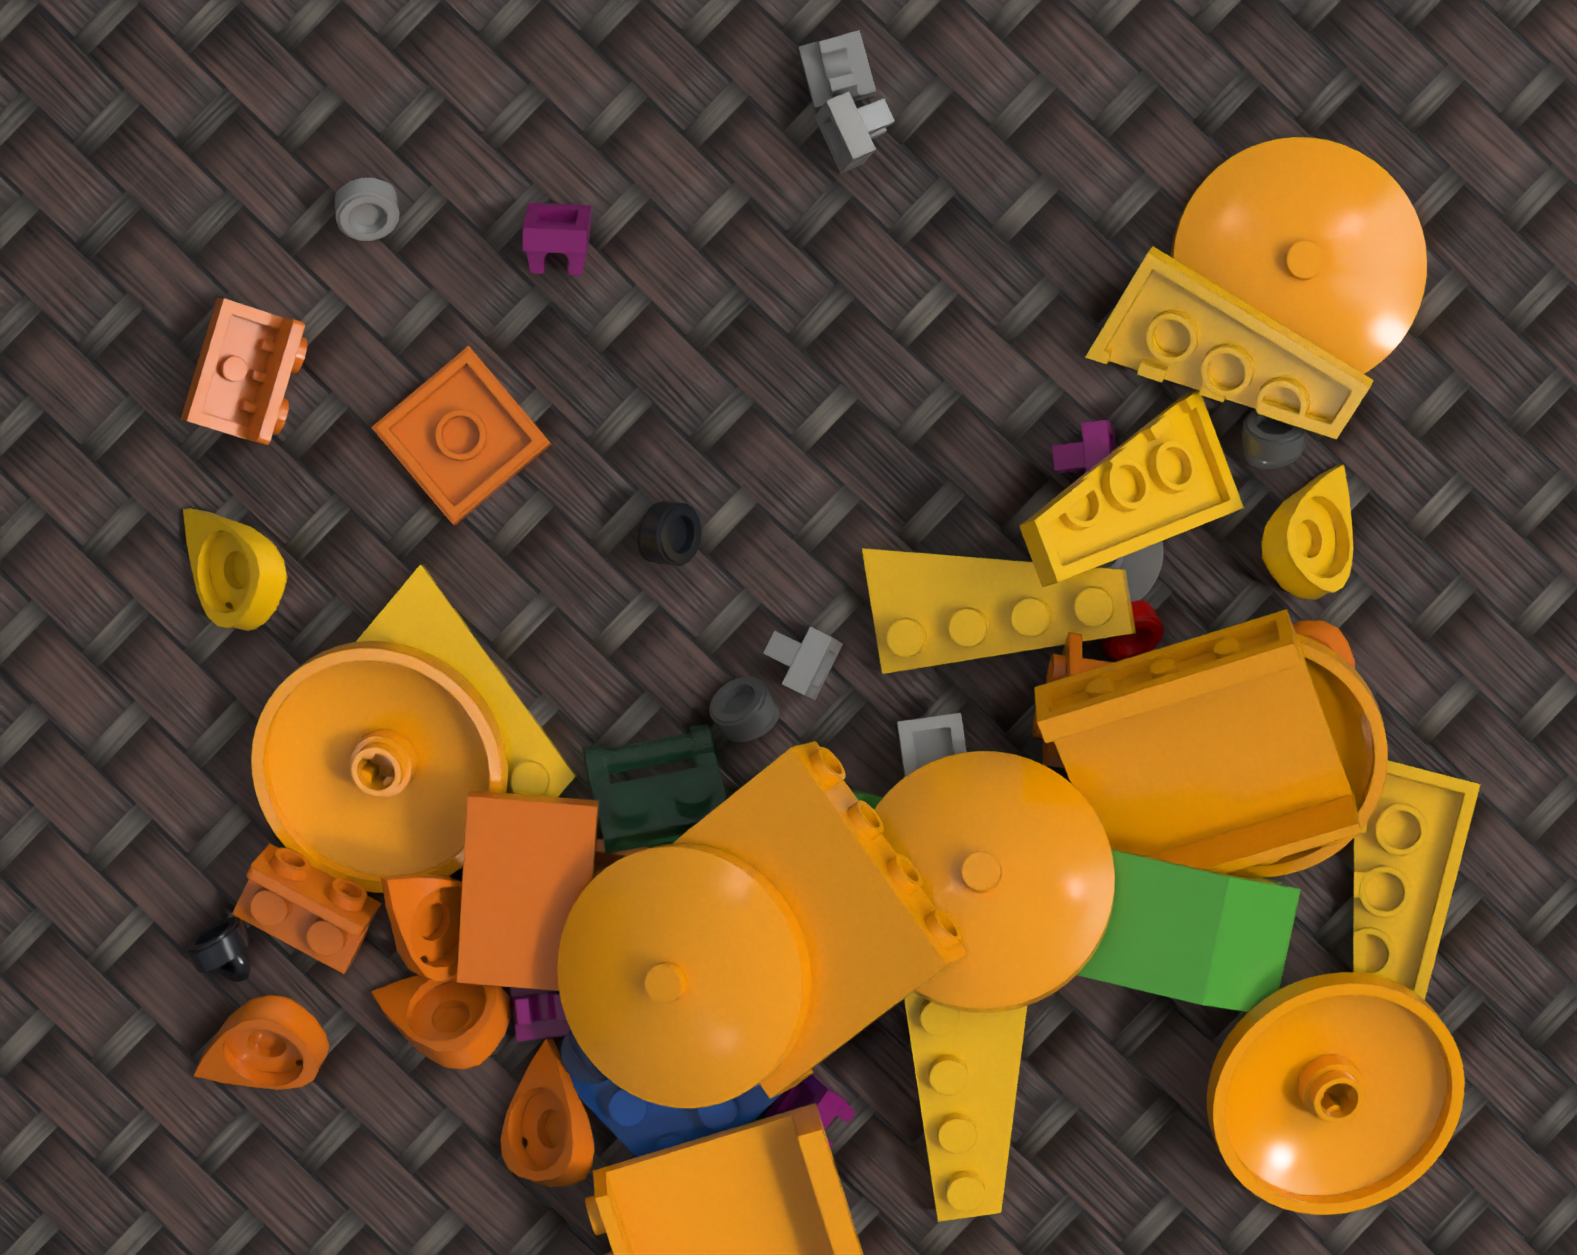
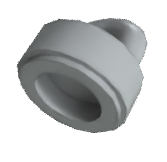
M359 178L349 181L335 193L334 209L336 222L339 229L350 238L359 241L377 240L391 233L399 222L400 212L396 191L386 181L376 178Z

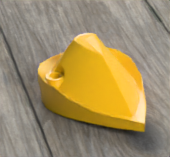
M1344 464L1336 465L1321 473L1283 501L1265 526L1261 541L1262 560L1280 587L1296 598L1309 601L1316 600L1327 593H1334L1344 587L1350 576L1354 548L1350 497Z
M192 508L183 509L186 542L194 583L207 617L219 627L237 628L246 631L255 630L266 623L277 610L288 578L284 559L277 547L267 537L248 525L212 512Z

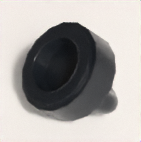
M661 501L653 504L644 514L639 527L637 544L640 555L646 561L657 564L682 566L690 562L697 553L701 542L702 529L699 516L694 508L687 503Z
M235 917L227 918L197 935L188 944L186 954L197 972L204 973L215 969L227 980L241 982L250 975V962L243 951L250 945L253 937L242 919Z

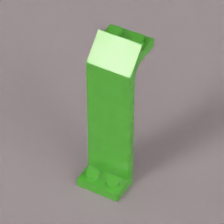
M851 789L858 801L866 802L873 809L876 808L877 804L884 797ZM1111 848L1115 873V895L1112 914L1099 947L1077 976L1199 1005L1249 1012L1263 999L1280 989L1301 889L1281 885L1282 881L1267 877L1253 876L1247 878L1233 876Z

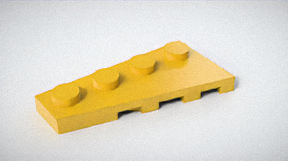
M1154 246L1145 256L1085 357L1106 365L1110 361L1138 370L1137 375L1161 383L1165 379L1199 390V395L1220 402H1224L1227 399L1254 408L1257 414L1336 440L1374 381Z
M1199 390L1181 396L1019 526L1042 588L1244 508L1203 397L1199 395Z
M862 548L882 674L1065 645L1068 632L1082 634V642L1136 633L1126 569L1095 567L1042 588L1033 562Z
M420 564L356 642L387 641L404 644L427 652L453 667L480 693L500 728L508 761L506 793L559 797L577 775L532 713L514 692L500 669L479 644L457 610L453 608L436 585L424 565Z
M1388 761L1386 779L1377 806L1361 829L1362 834L1354 837L1353 972L1390 979L1404 985L1425 1000L1481 784Z
M912 992L904 998L938 1222L1001 1213L1027 1006L1004 1012L973 1013L937 1005Z

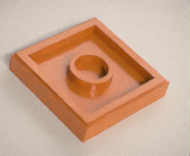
M467 346L371 427L453 525L458 524L552 445L470 346Z

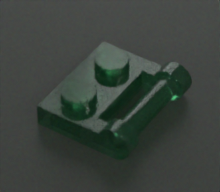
M708 723L688 727L689 733L614 748L603 749L602 744L582 747L592 800L599 801L598 825L605 854L675 841L727 799ZM694 758L695 768L610 784L608 774Z

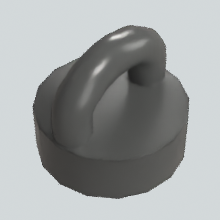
M1255 409L1247 414L1243 421L1242 445L1244 460L1248 465L1264 470L1288 466L1301 456L1306 447L1307 430L1257 414Z
M740 677L729 681L717 691L709 706L710 717L720 732L729 741L735 743L749 742L763 736L774 727L780 716L779 707L762 680L755 677Z

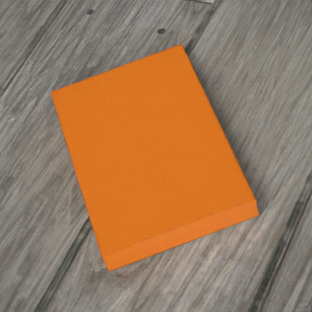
M469 791L466 806L457 983L559 991L557 963L561 935L574 903L582 891L594 879L598 800Z

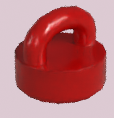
M1142 599L1131 601L1136 633L1098 639L1105 654L1112 660L1121 661L1150 652L1161 641L1164 632L1163 625L1154 607Z

